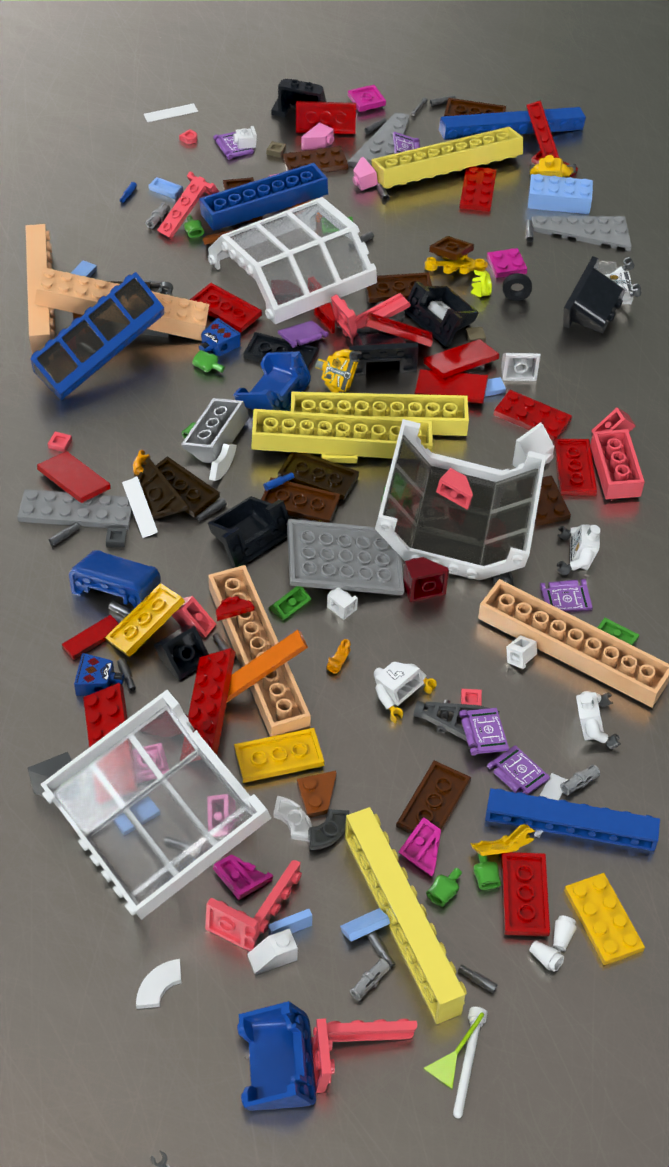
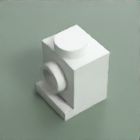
M251 126V129L243 128L236 130V133L233 134L234 143H237L238 149L256 148L257 134L254 126Z
M341 588L332 589L329 592L327 607L341 619L345 620L357 610L358 597H351L348 592L343 591Z
M520 635L506 646L507 663L524 669L526 667L525 664L537 655V642Z

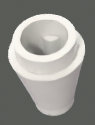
M559 916L558 920L555 921L554 949L566 951L577 929L576 921L573 918Z
M535 941L530 947L529 951L547 970L555 972L561 967L564 961L561 951L539 941Z

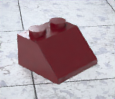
M424 557L405 561L403 583L409 602L446 595L448 567Z

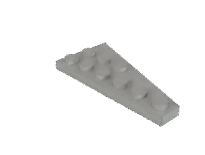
M394 113L348 161V166L356 167L362 157L372 166L371 159L395 154L393 132L405 135L410 115Z
M532 216L533 232L548 235L560 234L562 238L567 239L570 236L576 238L577 241L596 245L604 243L611 245V248L617 249L618 246L626 248L625 251L631 252L632 246L625 216Z

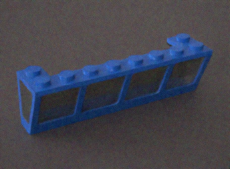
M137 272L126 276L123 283L119 286H114L106 297L102 296L95 306L89 307L84 312L83 316L74 319L67 329H62L55 339H51L45 344L43 349L33 353L30 358L33 372L62 401L164 315L163 305Z

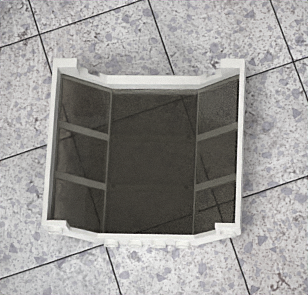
M403 419L375 530L404 561L424 557L448 567L450 574L480 581L525 567L530 554L546 455L528 451L525 462L519 464L518 468L499 470L435 454L428 448L425 449L421 444V440L418 437L421 423ZM450 468L467 477L473 493L468 510L436 493L440 478Z

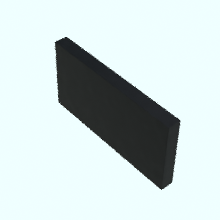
M255 332L243 353V358L261 362L267 353L300 352L308 370H310L319 352V348L305 344L299 346L298 343L297 347L293 348L285 339Z

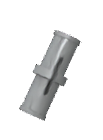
M162 203L158 209L152 212L151 217L146 220V226L148 228L151 226V229H153L159 221L161 222L164 219V215L170 210V206L167 203L166 205Z
M592 764L584 771L576 772L572 778L560 784L562 792L565 795H569L578 788H584L588 782L600 776V770L596 765Z
M379 959L369 971H365L362 974V979L350 989L351 995L356 1000L361 1001L371 988H375L378 985V981L391 969L390 965L384 959Z

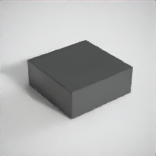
M108 528L105 541L106 547H125L127 529Z

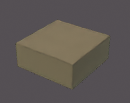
M271 141L266 150L267 155L281 158L286 150V144Z
M483 327L466 328L468 342L480 339L486 343Z

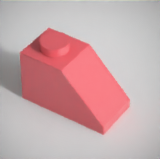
M617 407L591 431L593 433L597 431L628 429L630 432L636 425L626 412Z
M450 468L440 478L436 493L468 510L473 493L467 477Z
M193 596L183 598L185 603L172 617L181 627L185 625L195 626L199 635L206 638L217 624Z

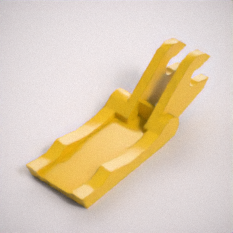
M522 824L509 836L504 835L501 839L495 841H480L470 844L481 856L514 852L520 847L533 842L534 838L529 837L528 833L535 831L527 824Z

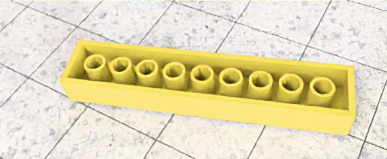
M505 127L371 159L372 167L377 173V181L384 188H392L395 185H405L407 182L420 181L423 178H433L436 175H446L452 171H462L465 168L476 167L481 164L487 165L490 162L503 161L506 158H516L518 155L523 154V137L512 128Z
M291 392V411L432 420V435L467 436L468 432L467 396Z
M254 409L251 449L314 454L325 453L329 455H358L360 457L393 459L403 419ZM405 419L421 423L418 437L424 448H428L432 452V420ZM401 444L398 459L416 460L406 447Z
M370 807L346 815L345 839L379 908L389 917L390 924L388 926L436 1024L462 1015L463 1005L465 1004L464 999L467 994L466 988L462 981H458L455 966L446 957L444 944L438 942L436 929L433 923L428 922L426 909L423 904H419L414 886L409 885L407 872L404 867H400L397 852L395 849H391L386 831L381 830L378 815L373 814Z

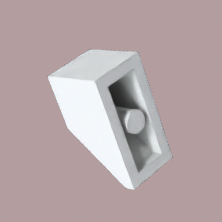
M290 929L265 938L247 956L254 974L257 975L297 961L298 948Z

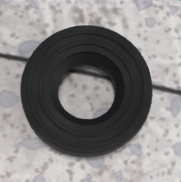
M511 274L505 278L502 290L508 299L521 301L530 296L532 282L524 274ZM513 284H522L524 288L520 291H515L511 289V286Z

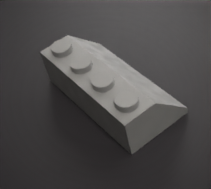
M213 398L182 442V447L202 462L212 463L221 453L223 444H232L249 418L244 401Z

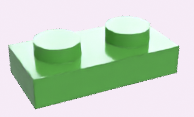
M605 617L597 627L632 646L635 645L639 638V634Z

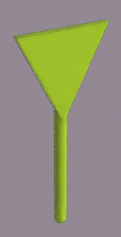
M481 1012L454 1052L423 1068L452 1090L457 1055L484 1017V1013Z

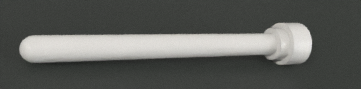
M471 1007L469 1009L468 1019L471 1026L481 1012L484 1013V1017L467 1042L453 1111L455 1118H461L463 1115L479 1030L483 1023H486L488 1012L480 1007Z

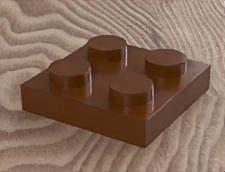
M446 236L430 245L429 252L434 253L436 256H444L449 258V260L457 261L473 251L474 244Z

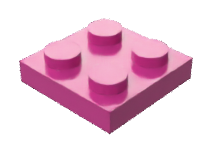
M375 85L348 90V97L352 103H356V108L359 112L386 106L385 98Z
M518 248L487 252L488 262L496 278L516 273L527 274L528 268Z

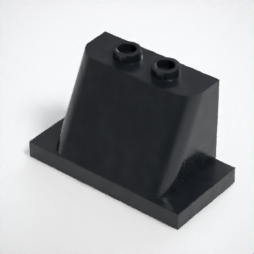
M297 79L281 80L278 85V98L271 109V115L286 117L290 109L296 110V101L326 102L323 87L311 82L298 81Z
M592 256L564 306L563 326L567 328L571 326L572 322L604 333L609 322L614 320L616 309H620L625 289L598 271L599 258Z
M421 282L414 283L407 299L411 307L403 310L422 328L432 332V336L445 347L450 346L458 330L473 323L479 314L477 310L449 287L424 286ZM431 301H442L451 308L447 309L443 320L428 309Z
M389 333L357 335L353 340V346H349V350L362 352V354L357 355V358L361 361L358 362L354 376L366 375V362L399 361L400 373L417 372L418 342L406 343L404 338Z
M250 496L208 522L211 533L224 544L232 568L245 565L287 538V522L290 518L283 500L279 499L271 504Z

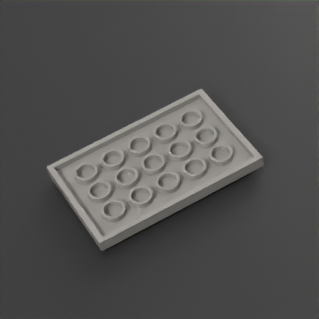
M288 519L290 586L323 589L341 588L346 591L403 595L404 583L401 557L375 530V527ZM395 529V532L399 535V530Z

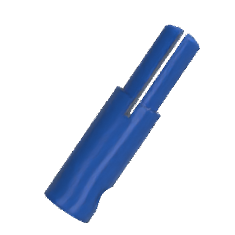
M135 182L130 183L120 198V202L124 203L137 187Z
M291 472L263 484L264 489L268 491L280 486L286 481L293 479L294 474Z

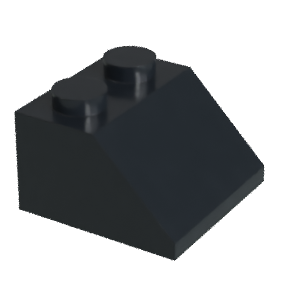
M185 625L154 644L161 661L178 680L196 671L199 658L209 655L195 626Z

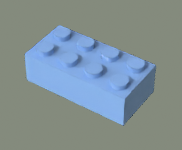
M531 174L528 209L590 214L593 180Z

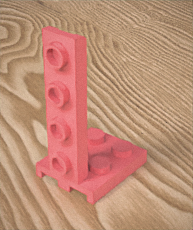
M190 171L187 175L190 184L157 231L172 239L199 198L219 192L214 183L210 184L201 176L198 178Z
M399 293L356 316L355 312L347 307L344 299L341 300L337 294L331 297L336 326H340L343 329V334L346 337H350L352 344L354 338L359 335L357 330L367 327L368 313L390 318L411 307L409 301Z
M297 860L291 861L254 918L241 910L229 907L223 901L210 898L206 904L205 930L250 952L256 947L260 934L267 931L272 916H277L281 902L288 899L293 884H298L302 872H300L301 862Z
M317 1019V1027L313 1029L314 1037H311L316 1093H325L328 1084H331V1074L335 1073L334 1059H330L332 1042L412 1039L417 1029V1021L399 1019L387 1022L384 1019H379L374 1022L355 1020L351 1023H341L339 1021L327 1023L326 1019Z

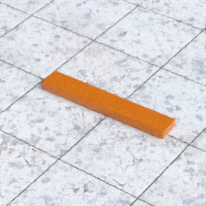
M296 630L233 673L227 702L307 649L308 646L302 632Z

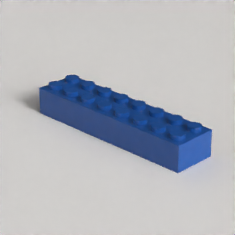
M311 163L199 198L201 215L213 231L220 230L328 195V178L315 163Z

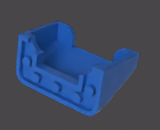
M300 352L267 353L261 361V368L264 372L262 378L250 393L246 388H239L233 396L235 400L244 401L245 407L251 410L289 411L291 408V392H304L311 381V375Z
M100 550L90 552L72 567L69 572L72 594L81 596L84 590L89 593L90 589L93 588L122 597L124 604L130 603L134 608L161 582L160 573L157 568L107 554Z
M290 1001L239 1014L237 1030L240 1037L249 1042L251 1086H246L241 1094L244 1108L249 1111L314 1105L316 1102L311 1027L307 1014Z

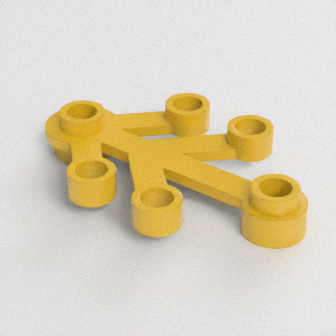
M468 254L457 261L449 260V258L442 256V259L448 261H436L434 257H428L425 261L426 270L434 271L437 270L438 266H443V272L446 274H451L460 269L459 272L461 274H468L473 270L485 271L488 267V263L484 259L474 260L468 257Z

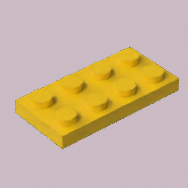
M160 583L105 638L110 644L130 657L185 601L180 595Z
M314 728L234 744V751L243 783L324 766V758Z
M605 873L565 886L564 892L604 966L644 951L645 946Z

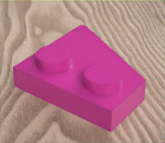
M423 817L398 851L401 856L432 878L435 874L441 829Z
M232 854L213 865V870L238 900L273 880L271 873L267 872V874L256 870L255 865L243 862Z

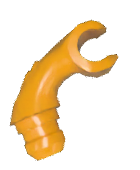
M139 450L135 461H133V473L135 476L143 472L144 468L142 465H146V459L150 458L149 454L145 455L144 450Z
M348 639L342 640L335 655L332 658L329 657L326 667L328 671L336 674L341 670L351 651V643Z

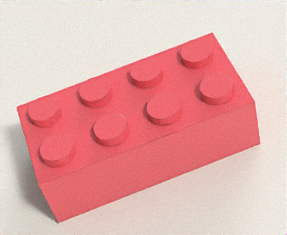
M629 430L593 432L590 446L605 499L641 497L645 481Z

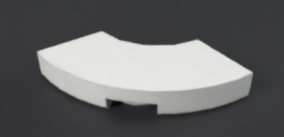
M223 444L220 455L212 462L209 480L217 481L225 475L233 461L237 445Z
M277 796L273 814L274 818L282 820L291 831V839L309 842L308 830L312 827L309 816L294 801Z
M180 959L171 960L157 966L145 977L137 993V1009L160 1007L161 998L165 991L174 985L181 984Z

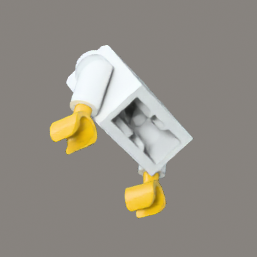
M392 662L385 669L378 667L374 671L377 695L385 708L391 711L390 719L393 723L397 722L394 714H398L401 719L403 717L402 709L395 708L394 705H400L423 684H425L423 690L427 694H431L437 686L436 680L433 678L427 679V675L415 664Z

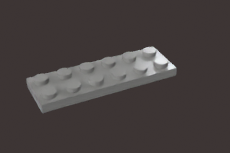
M25 489L17 517L18 522L74 525L78 523L79 526L126 528L129 530L133 511L126 496L97 495L80 503L67 492Z

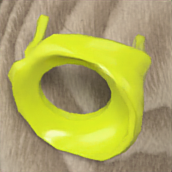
M474 270L475 275L481 277L472 279L475 283H472L473 289L471 294L477 297L490 296L492 292L490 274L487 271Z

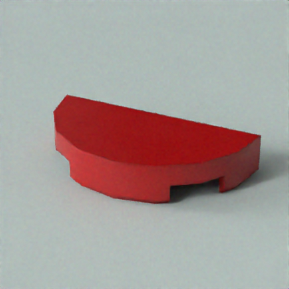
M239 596L228 597L222 600L216 609L217 621L255 611L254 605L249 600L240 599Z

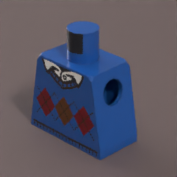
M217 318L202 332V344L199 346V350L207 353L211 351L216 356L226 354L241 346L240 333Z
M82 653L74 682L76 696H88L110 687L111 684L120 683L123 685L124 673L114 672L113 661Z

